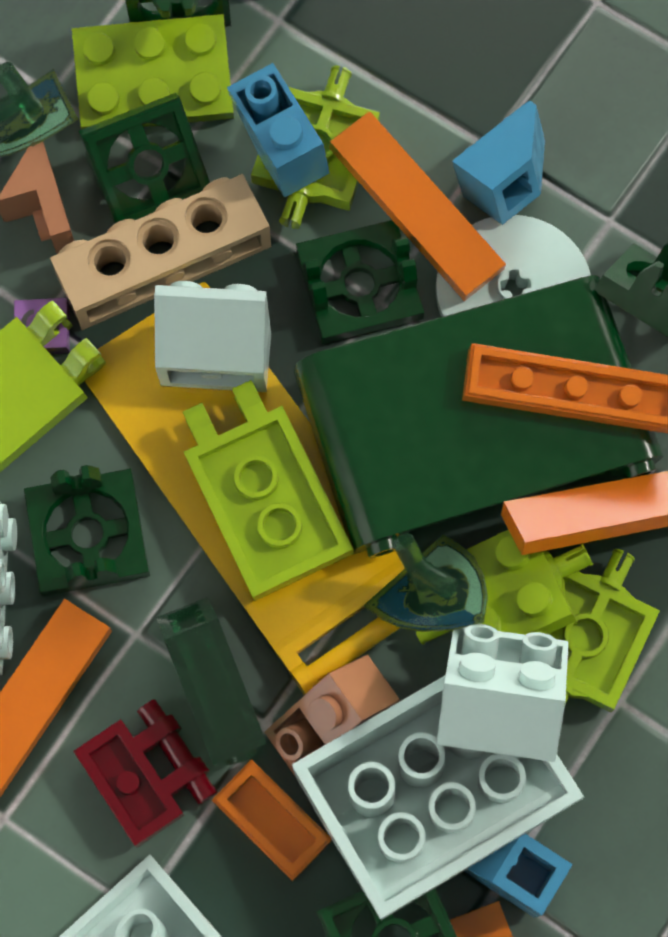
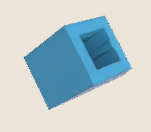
M274 63L227 87L228 93L260 159L284 198L330 173L323 142Z
M530 100L452 160L463 197L501 225L541 195L545 138L535 103Z
M524 834L467 868L464 872L533 918H537L543 915L573 864L527 834Z

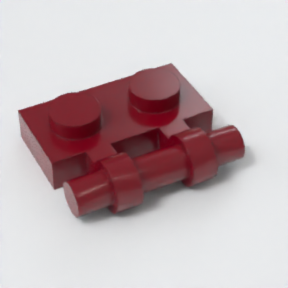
M156 699L147 702L137 710L147 729L135 737L131 735L124 722L120 719L73 751L136 848L185 816L172 796L188 788L198 805H201L217 794L216 789L206 776L209 768L201 756H193L179 735L182 729L173 714H165ZM160 746L175 771L162 780L145 756L146 753Z

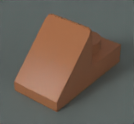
M38 139L31 142L1 191L0 214L4 222L33 215L41 242L51 239L56 254H59L64 246L74 241L44 142L42 141L35 145L40 140Z

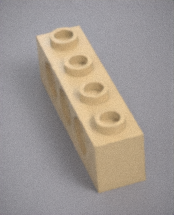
M241 174L232 179L227 177L216 179L207 184L202 192L186 199H170L159 205L155 212L140 219L119 221L112 225L107 233L89 241H73L64 246L59 254L50 257V260L81 329L84 330L154 299L155 285L170 286L171 283L176 281L193 282L270 248V225L244 174ZM206 221H213L220 225L217 230L210 233H202L196 230L199 224ZM157 242H168L173 245L169 251L163 254H153L148 251ZM117 262L125 265L115 275L109 276L100 273L101 269L109 263Z

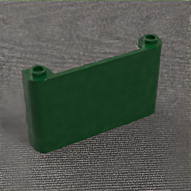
M591 275L319 351L296 363L294 375L345 533L353 547L354 554L367 551L369 558L380 557L400 549L398 540L408 535L410 531L503 504L504 501L523 498L611 471L612 475L623 473L625 479L648 475L657 471L655 464L664 456L654 431L462 401L468 349L471 343L632 369L608 300L595 291L600 281L599 276Z

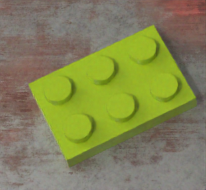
M224 14L72 28L81 129L173 93H177L180 97L189 123L234 119L233 101L227 90L231 82ZM151 123L142 124L143 127L160 126Z

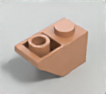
M367 654L327 674L264 733L294 774L293 763L398 703L400 699Z

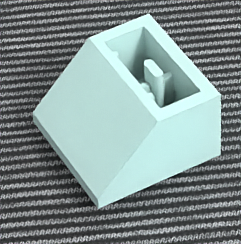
M176 281L171 283L170 286L155 285V369L161 386L232 390V388L252 380L257 392H267L271 326L266 291H257L254 287L245 284H231L226 286L225 289L203 288L201 285L191 281Z
M473 624L453 630L443 689L437 745L556 762L566 698L568 641L557 640L548 634L540 632L523 635L497 631L495 628L484 624Z

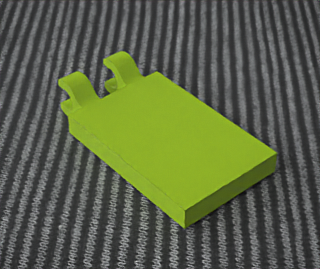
M53 300L37 312L27 328L18 317H15L0 330V472L88 398L79 385L106 364V361L101 357V353L87 338L79 342L70 351L66 360L61 365L43 347L60 333L56 328L60 323L68 330L73 326L67 319V315Z
M249 380L232 388L235 395L234 399L246 420V423L218 435L203 403L183 411L188 427L197 443V446L184 451V455L251 596L256 601L354 554V550L283 406L267 412L252 380Z

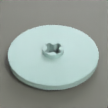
M514 215L501 225L490 217L476 222L472 226L506 263L504 271L465 302L437 272L436 300L440 315L443 317L512 297L510 291L502 290L505 289L507 281L510 279L516 281L517 287L526 288L522 292L524 294L577 278L591 276L587 262L576 244L553 225L523 215Z

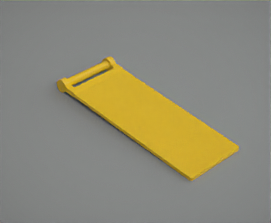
M205 282L199 283L203 288H210ZM155 312L97 349L101 353V357L106 361V364L84 382L263 634L304 695L327 674L351 663L400 629L377 617L307 666L298 655L300 652L373 603L394 583L416 567L415 563L401 545V548L397 551L375 558H369L367 551L350 555L254 601L184 455V451L197 446V443L188 427L183 411L203 403L218 435L246 423L234 399L233 391L160 385L155 369ZM268 367L267 392H258L267 412L283 406L343 527L311 424Z

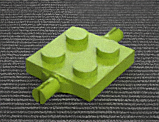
M340 66L331 67V73L324 91L306 92L289 87L324 144L330 173L288 195L283 213L279 219V222L285 227H289L291 220V229L300 228L308 202L323 203L347 211L351 209L359 182L329 149L330 141L369 111L380 121V112L355 106L344 98L349 79L352 76L351 71L343 67L341 75ZM257 155L251 173L252 183L280 191L259 155Z
M506 530L465 550L477 561L486 580L488 601L484 623L480 624L491 626L497 631L526 635L532 632L549 634L576 621L565 597V582L563 578L590 565L593 566L583 543L555 558L548 551L521 555L509 530ZM453 630L416 631L415 633L420 643L424 645L426 642L450 631L453 632Z
M613 549L611 558L602 576L584 574L578 571L563 578L565 582V597L576 621L548 635L557 640L568 641L565 705L569 697L584 699L611 713L619 701L660 610L635 599L622 586L635 558L630 553H627L619 570L616 571V567L624 553L621 549Z

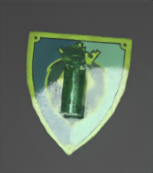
M5 62L0 65V83L8 92L0 98V157L20 152L29 146H35L78 120L54 69L28 85L12 62Z
M402 534L394 540L393 548L405 569L364 605L368 611L399 628L422 632L449 631L484 623L488 601L486 580L475 557L470 552L445 535H442L423 553L411 534Z

